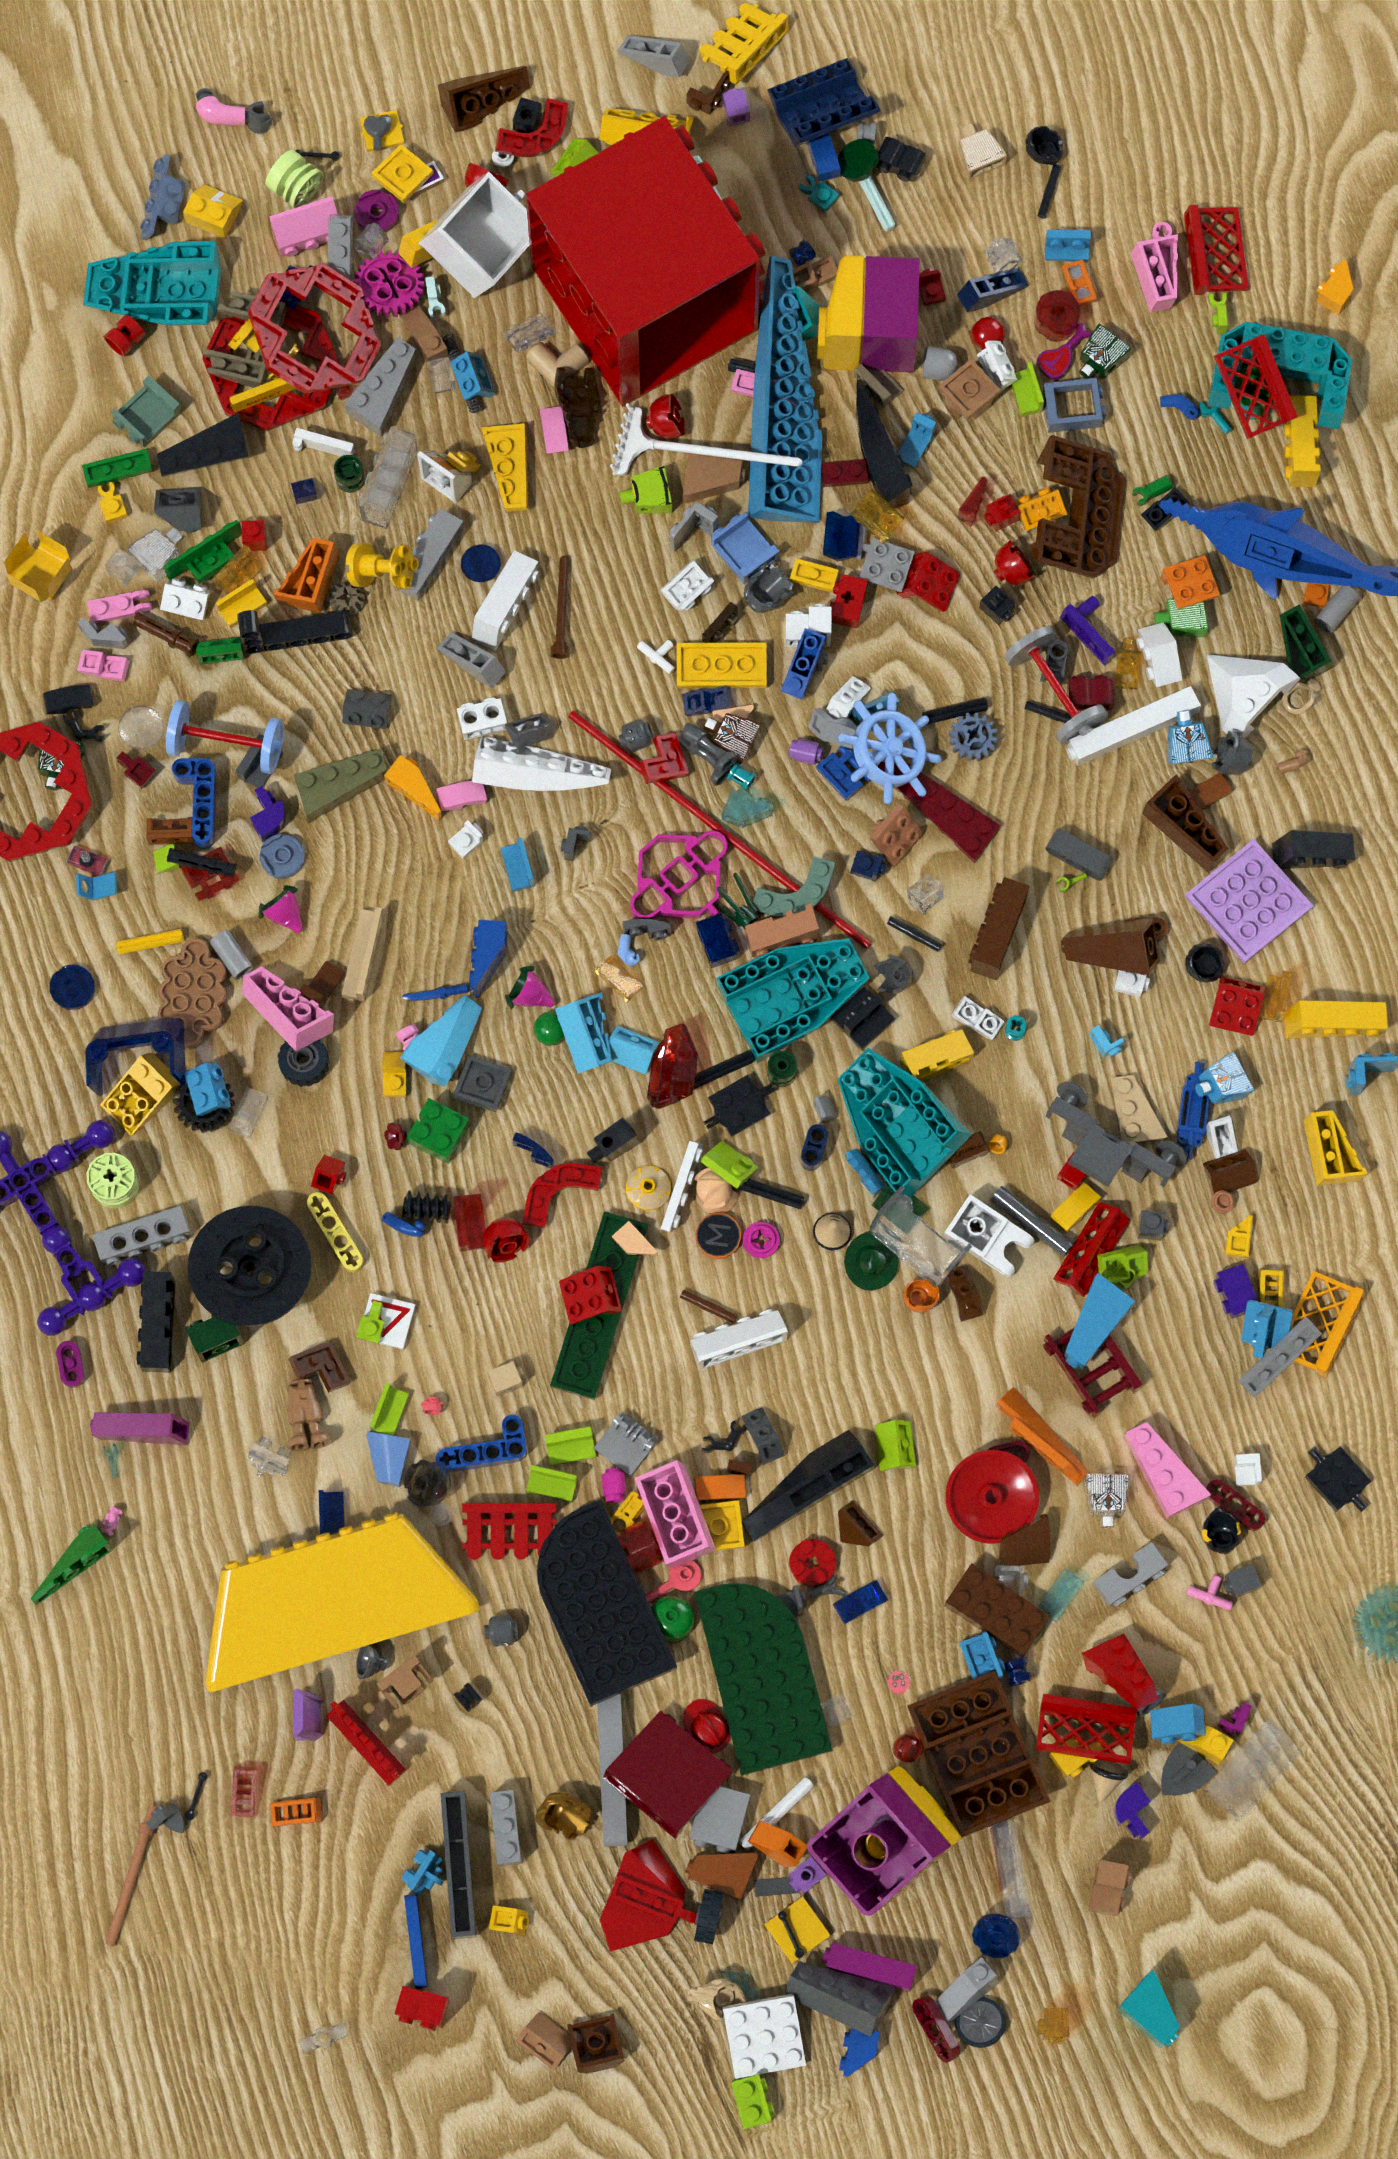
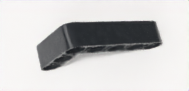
M248 610L237 614L243 649L248 654L344 640L353 636L349 612H335L260 624L256 611Z

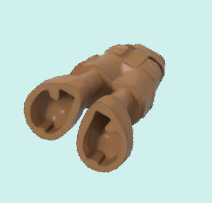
M290 1372L291 1382L288 1383L289 1406L287 1413L289 1425L294 1427V1436L287 1442L288 1449L292 1451L308 1449V1440L304 1429L305 1423L309 1424L311 1449H319L330 1445L331 1436L327 1433H322L319 1427V1423L323 1420L321 1405L317 1401L312 1379H309V1376L298 1380L295 1372Z

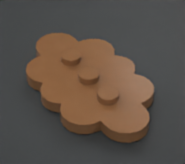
M200 938L187 940L182 945L180 955L171 956L165 960L161 968L165 980L158 988V996L162 1001L158 1010V1019L166 1029L174 1030L176 1043L181 1048L187 1050L195 1049L202 1043L204 1032H211L220 1027L223 1021V1013L220 1006L224 1004L227 998L226 990L222 985L227 976L226 967L221 960L211 957L210 947L207 942Z

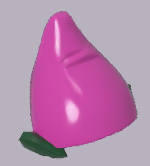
M283 885V891L265 905L260 903L259 919L265 916L274 923L287 927L298 934L302 931L300 910L294 895L298 889L294 886Z
M525 966L519 969L521 973L510 994L505 995L510 1009H513L514 1005L523 1007L554 1006V999L542 981L532 972L535 966Z

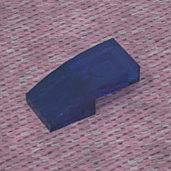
M727 685L710 690L702 688L682 694L686 716L710 714L712 711L733 708L730 687Z
M515 1132L512 1140L513 1146L532 1152L531 1162L550 1169L554 1167L553 1158L543 1147L532 1139Z
M875 1580L835 1602L833 1606L845 1625L863 1616L866 1612L886 1603L888 1598L878 1581Z

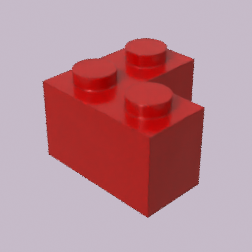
M402 1986L394 2014L399 2016L398 2021L412 2025L414 2020L421 2022L420 2026L422 2028L435 2031L436 2027L442 2029L450 2000L441 1995Z

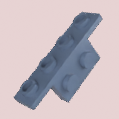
M167 154L157 159L153 166V171H155L154 179H152L149 185L150 197L145 204L144 210L146 215L140 226L142 240H146L154 234L157 219L172 225L178 221L186 183L166 175L170 155Z

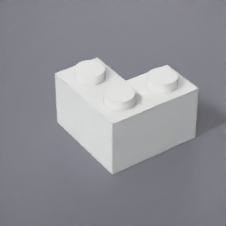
M815 604L813 607L809 606L808 614L800 611L786 614L785 647H797L805 628L825 635V647H830L831 607H827L825 604Z
M1164 622L1138 629L1139 638H1136L1138 650L1143 652L1144 659L1148 660L1149 667H1146L1148 680H1152L1156 687L1181 681L1182 674L1176 640Z

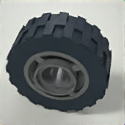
M319 1039L295 1051L284 1041L285 1043L281 1045L280 1052H278V1064L284 1078L287 1081L289 1080L291 1084H296L300 1087H308L320 1082L319 1080L325 1077L326 1071L328 1072V1063H330L324 1043ZM306 1056L309 1058L308 1062L304 1064L298 1062L301 1057Z
M704 1889L702 1902L698 1906L695 1921L697 1927L694 1941L713 1945L716 1929H719L723 1892Z

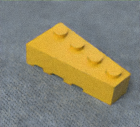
M1290 395L1298 417L1284 424V437H1288V445L1284 447V458H1288V466H1285L1284 476L1285 479H1288L1289 487H1315L1321 471L1320 464H1318L1319 448H1315L1318 445L1319 437L1318 429L1315 428L1318 421L1316 396Z
M1300 1000L1284 1012L1285 1038L1356 1037L1366 1035L1368 1038L1379 1037L1381 1033L1388 1029L1386 1002Z

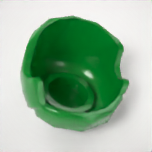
M555 1011L544 1012L534 1023V1035L539 1042L546 1046L558 1045L565 1039Z

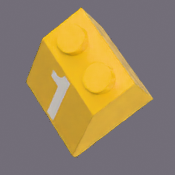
M203 184L192 193L183 211L185 222L226 239L244 201Z

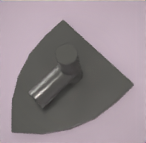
M1179 1743L1167 1757L1163 1767L1161 1778L1162 1795L1177 1796L1191 1793L1209 1782L1217 1772L1197 1752Z

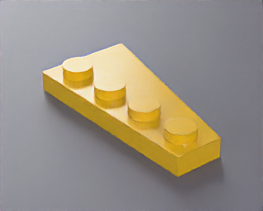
M525 423L481 427L506 512L528 510L527 433Z

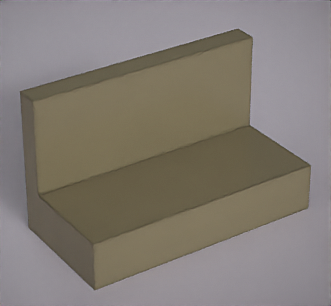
M862 364L855 368L854 378L856 380L861 379L864 386H868L873 398L883 408L903 392V389L884 370H867Z

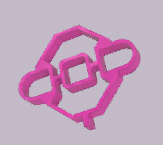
M717 831L705 832L699 838L686 835L658 834L639 851L638 891L633 895L630 902L633 917L635 919L654 920L661 915L662 917L700 919L704 914L708 913L715 920L719 916V912L714 906L719 902L717 887L720 886V862L727 854V840L724 835ZM707 839H718L724 848L718 856L705 865L693 851ZM659 842L685 843V853L692 861L688 863L683 857L678 856L662 869L660 880L664 884L663 887H660L652 878H642L643 856ZM678 864H681L693 876L680 889H677L665 877ZM695 866H698L706 875H716L715 897L699 911L672 910V899L666 892L670 890L676 897H680L696 884L698 873L694 869ZM653 888L665 902L649 915L639 914L634 908L636 901Z

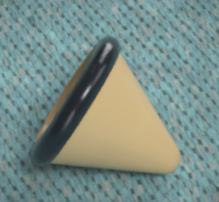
M826 1213L815 1222L813 1237L822 1248L839 1250L849 1243L852 1237V1228L849 1221L843 1215Z
M1097 1760L1090 1763L1096 1796L1099 1801L1105 1800L1128 1777V1771L1114 1762Z

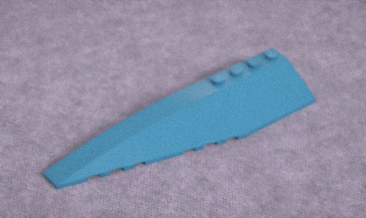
M770 256L756 354L751 452L797 457L802 460V465L796 467L750 461L749 517L766 521L818 523L823 437L821 429L818 428L817 420L819 419L818 410H815L813 400L815 392L810 383L812 375L806 342L803 341L801 333L803 325L802 321H799L797 309H799V303L795 298V294H793V289L796 288L791 260ZM786 399L791 400L795 405H791V403Z

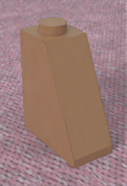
M689 453L683 503H690L739 489L740 482H744L746 469L742 468V460Z

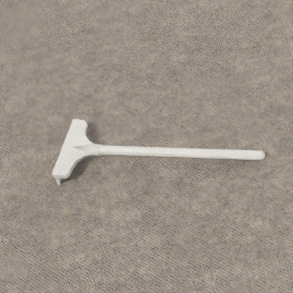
M627 403L628 415L626 413L623 414L626 424H621L623 435L618 434L621 443L620 445H615L618 454H613V458L616 461L615 466L611 464L610 467L613 475L624 476L628 473L633 459L648 449L796 467L802 465V460L797 457L653 439L646 435L642 428L643 411Z

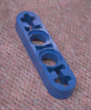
M417 1894L405 1895L415 1989L427 1988Z

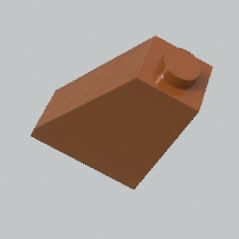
M756 1853L696 1855L695 1860L690 1859L685 1873L689 1874L688 1880L714 1891L723 1892L724 1895L741 1901L759 1855Z

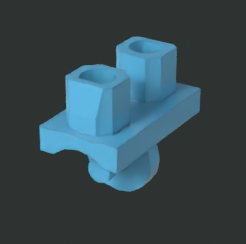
M418 1850L414 1856V1861L420 1864L419 1869L416 1873L407 1869L401 1879L408 1885L407 1887L421 1897L426 1888L431 1890L435 1883L442 1886L443 1881L438 1877L443 1871L439 1868L443 1859L431 1850L429 1852Z

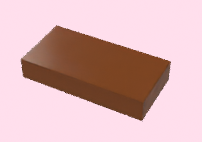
M1220 773L1189 790L1192 800L1201 810H1204L1233 791Z

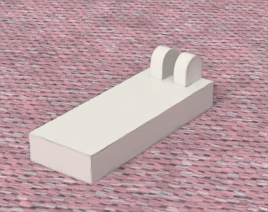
M299 428L295 430L292 443L294 450L297 452L301 451L303 446L337 456H354L355 454L353 443Z

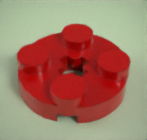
M817 1539L801 1541V1543L794 1547L789 1558V1567L793 1577L797 1582L807 1587H815L826 1583L831 1579L835 1571V1553L823 1541ZM812 1557L817 1558L816 1562L819 1563V1566L809 1569V1564L806 1560L812 1559Z

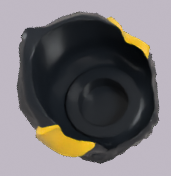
M1215 1508L1203 1523L1202 1538L1213 1552L1229 1554L1241 1541L1239 1522L1230 1513Z

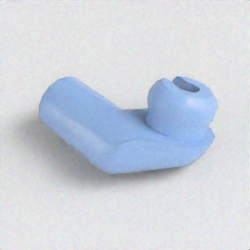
M621 934L618 956L626 965L635 966L639 962L640 957L638 953L635 954L630 949L632 937L627 934Z

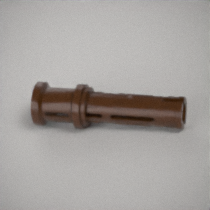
M140 612L135 615L132 625L168 642L170 648H177L185 652L188 657L195 653L197 643L199 642L197 638L192 639L182 634L183 632L179 629L172 630Z

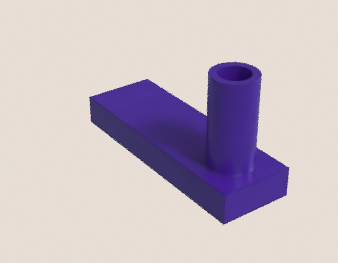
M1091 596L1076 608L1070 603L1064 608L1060 619L1097 659L1106 666L1111 662L1115 650L1085 619V617L1100 607L1099 601L1096 597Z

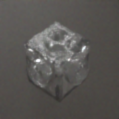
M998 237L989 243L990 246L984 250L987 262L995 273L1013 269L1023 261L1017 250V245L1011 238Z

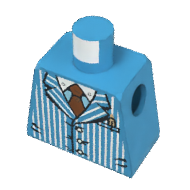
M1190 710L1178 711V724L1168 726L1167 762L1169 764H1177L1213 758L1203 723L1200 721L1192 722Z
M1234 1052L1207 1068L1199 1075L1201 1083L1195 1086L1198 1096L1208 1095L1213 1104L1242 1100L1254 1091Z

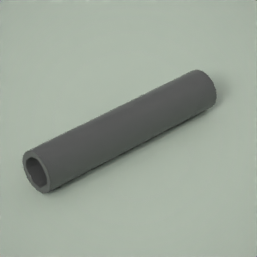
M1003 1186L991 1198L993 1203L1062 1257L1074 1245L1072 1240Z

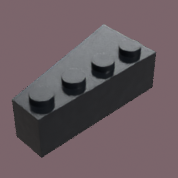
M239 413L156 454L162 477L249 458Z

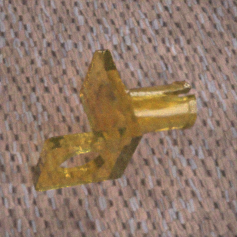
M1131 637L1122 640V649L1118 651L1115 687L1136 690L1138 688L1141 651H1136V640ZM1130 675L1133 681L1131 683H1124L1120 677Z

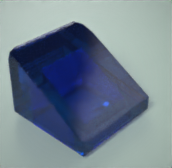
M312 478L291 483L296 505L318 499Z

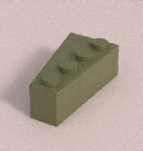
M381 749L294 774L308 824L316 820L315 818L332 811L339 804L346 803L353 799V796L362 791L365 792L385 780L384 775L387 772V767Z

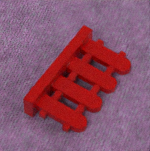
M462 1503V1513H467V1519H462V1525H467V1543H462V1549H467V1555L472 1560L480 1558L482 1549H491V1556L496 1560L504 1557L505 1549H514V1555L519 1560H523L528 1556V1549H538L539 1556L545 1539H547L552 1531V1525H556V1519H552V1513L557 1512V1503ZM482 1513H491V1519H482ZM505 1513H514V1519H505ZM528 1513H538V1519H528ZM482 1525H491V1543H482ZM505 1525H514V1543H505ZM528 1525H538V1543H528Z
M344 1699L339 1704L335 1701L330 1704L332 1710L326 1715L328 1719L388 1786L393 1784L407 1771Z

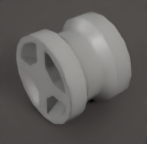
M860 121L857 139H865L875 144L876 123L865 124Z

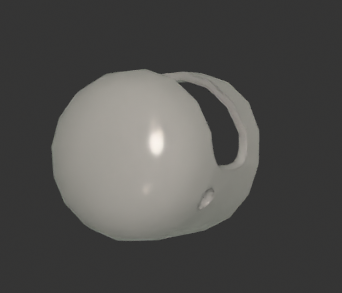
M927 346L923 356V378L937 381L946 380L956 371L957 357L955 353L948 349Z

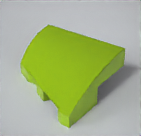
M1139 1244L1097 1255L1099 1274L1119 1289L1123 1287L1127 1289L1135 1279L1141 1278L1148 1272L1147 1250Z

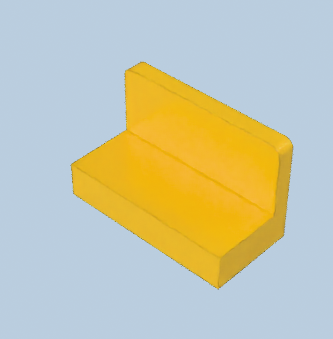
M254 579L249 580L216 602L219 614L230 629L238 624V613L248 610L257 612L268 605L257 589Z

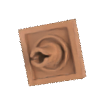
M900 804L895 806L884 821L881 819L876 821L880 825L874 823V833L870 836L878 850L884 855L883 857L888 864L894 867L922 834V831L906 808Z

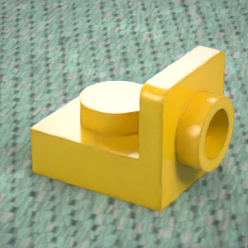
M493 1905L489 1930L525 1935L529 1925L527 1911Z

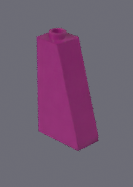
M94 1412L90 1429L92 1436L100 1440L187 1445L190 1422L174 1414Z
M832 1943L831 1948L826 1947L822 1960L827 1962L825 1968L896 1987L895 1989L909 1992L917 1967Z

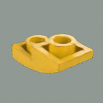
M1084 1182L1050 1217L1068 1232L1083 1219L1084 1214L1100 1202L1101 1196Z

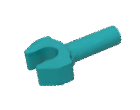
M1200 402L1199 411L1202 418L1212 417L1225 435L1231 432V427L1219 413L1220 407L1212 406L1211 409H1208Z

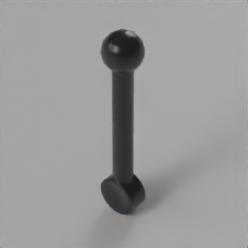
M295 150L301 156L331 158L333 161H337L340 158L337 151L328 154Z
M201 1772L198 1775L199 1782L190 1809L185 1813L187 1820H193L195 1817L194 1809L203 1782L207 1779L205 1772Z
M780 1911L778 1918L784 1923L796 1950L795 1956L802 1958L804 1951L799 1948L787 1921V1913Z

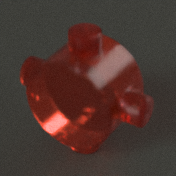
M349 385L339 387L337 391L338 399L342 400L348 397L351 390Z

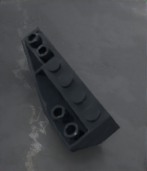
M859 379L856 384V418L863 459L866 460L867 473L883 512H887L909 504V497L912 495L910 488L913 485L909 474L905 475L903 459L900 454H896L886 428L879 418L878 409L870 399L871 393L868 386H864L862 380Z
M847 1430L809 1453L742 1521V1524L755 1542L874 1469V1464L861 1443L850 1430Z

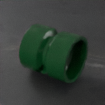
M343 455L337 459L334 464V474L339 489L347 493L360 490L365 481L361 461L353 455Z
M777 1051L768 1060L767 1077L775 1086L786 1087L791 1085L796 1078L797 1061L791 1053Z

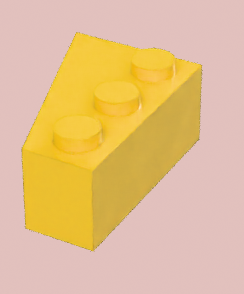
M962 1029L959 1031L951 1030L945 1033L943 1037L932 1039L922 1045L901 1052L900 1066L903 1070L925 1082L972 1060L974 1051Z

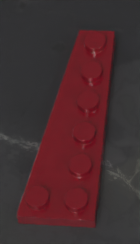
M881 761L877 767L885 772V762ZM894 762V775H903ZM922 772L919 773L917 778L926 789L925 796H919L909 782L902 786L894 787L903 794L907 801L918 808L923 816L934 823L939 831L950 838L954 845L974 863L1000 829L1001 825Z

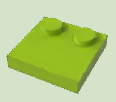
M724 1141L719 1142L708 1151L700 1161L736 1189L751 1178L759 1168L750 1158L741 1155Z

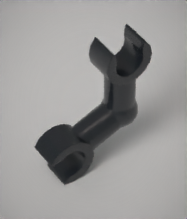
M72 710L73 720H67L63 714L64 723L70 726L77 740L94 738L99 742L105 740V736L96 735V732L105 730L104 726L96 725L93 729L82 730L78 724L77 713Z
M736 1420L732 1421L730 1425L731 1432L726 1441H714L711 1437H704L703 1441L711 1442L712 1446L710 1448H702V1451L704 1453H711L713 1450L732 1451L738 1437L745 1432V1424L740 1431L734 1430Z

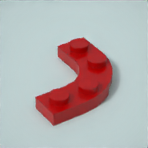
M547 98L542 124L537 131L519 133L499 128L495 151L517 157H535L549 151L557 143L565 128L568 103Z
M564 1163L552 1167L539 1176L528 1192L522 1225L545 1228L551 1200L559 1191L565 1188L599 1191L602 1167L580 1163Z

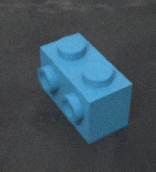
M1192 1703L1150 1710L1152 1739L1160 1741L1162 1745L1175 1744V1740L1180 1739L1183 1741H1195L1197 1737L1205 1736L1204 1712L1201 1706Z

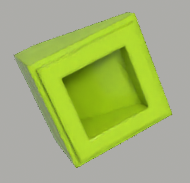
M174 844L153 851L158 874L180 869L179 864L167 862L169 849L173 848L176 850Z

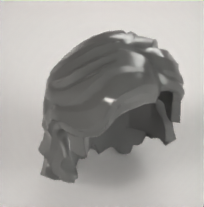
M768 563L763 564L757 575L750 578L745 586L744 598L754 612L764 613L773 611L784 599L793 595L792 589L794 584L791 580H788V576L782 577L784 572L779 571V566L775 567L774 564L769 565Z

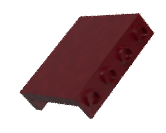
M660 1710L606 1769L603 1778L676 1839L682 1833L684 1826L725 1781L728 1782L733 1771L723 1759L719 1760L713 1755L712 1750L707 1745H701L694 1739V1735L689 1730L682 1729L676 1724V1720L671 1715L664 1714Z

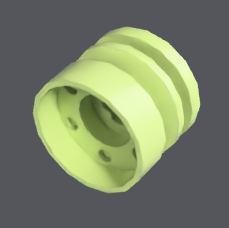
M289 150L272 166L265 184L276 195H283V200L290 203V206L297 208L306 205L318 191L324 176L323 172L315 168L313 164H306V159L295 150Z
M105 1153L96 1157L89 1165L87 1184L94 1198L101 1205L109 1208H121L128 1205L136 1197L139 1189V1179L131 1162L123 1155ZM110 1174L115 1176L113 1182L108 1180Z

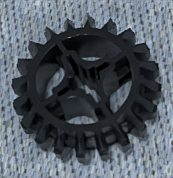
M180 1082L182 1091L175 1090L174 1092L177 1097H180L173 1099V1103L178 1105L174 1108V1112L180 1113L177 1117L179 1121L185 1120L183 1123L184 1127L187 1128L192 1124L191 1129L194 1132L198 1129V1126L201 1133H205L206 1127H209L210 1131L214 1132L213 1125L217 1124L219 1128H222L223 1126L220 1121L228 1122L229 1118L226 1114L231 1115L234 1113L230 1107L218 1108L213 1111L217 1113L209 1118H204L205 1115L197 1116L196 1114L194 1117L186 1110V1100L191 1101V1104H193L188 1084ZM227 1083L225 1086L230 1095V1104L235 1106V1101L231 1099L235 1096L234 1092L229 1091L231 1086Z

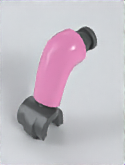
M208 88L200 89L196 93L198 100L196 104L197 112L206 122L228 126L245 125V122H248V128L257 134L267 132L268 128L272 125L270 115L264 113L262 101L251 104L247 111H245V107L229 106L220 103L216 97L212 96L211 90Z

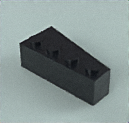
M143 1271V1283L141 1284L142 1305H140L139 1318L142 1319L141 1328L138 1330V1342H141V1351H137V1365H140L142 1372L170 1373L176 1289V1281L171 1272Z

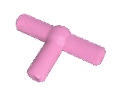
M1216 1575L1212 1577L1207 1592L1191 1586L1188 1587L1186 1592L1187 1595L1202 1600L1207 1605L1213 1604L1227 1610H1231L1233 1605L1232 1601L1216 1596L1222 1580Z

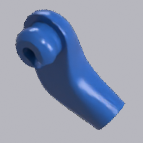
M1181 394L1160 396V407H1175L1190 420L1198 418L1199 408Z
M385 1212L381 1219L382 1222L396 1231L412 1237H422L424 1235L423 1231L426 1229V1225L419 1220L412 1226L390 1212Z

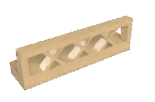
M375 907V911L364 909L360 911L342 990V997L365 1001L384 917L382 908Z

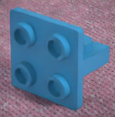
M1248 1300L1241 1340L1251 1343V1347H1255L1254 1357L1263 1358L1268 1348L1272 1349L1290 1332L1293 1310Z

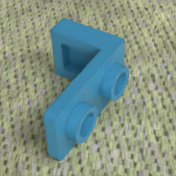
M916 412L912 420V428L897 455H901L904 464L912 468L917 466L935 433L936 422L931 416L927 414L921 415Z

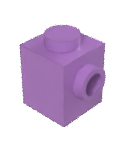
M730 89L723 93L722 103L728 125L732 126L750 122V110L744 89Z
M810 1856L789 1874L791 1880L788 1883L796 1893L801 1891L805 1895L826 1877V1873Z

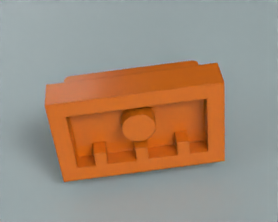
M1205 555L1165 567L1162 570L1161 580L1163 585H1169L1177 609L1211 600L1220 595Z

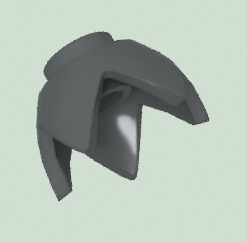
M888 954V958L891 960L883 961L874 966L886 978L877 991L893 993L895 995L904 991L913 980V970L902 958Z

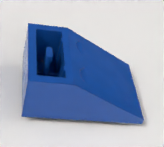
M479 920L478 927L474 926L473 940L476 949L472 948L471 962L474 971L470 970L469 984L470 990H474L475 998H479L506 956L508 937L506 921Z

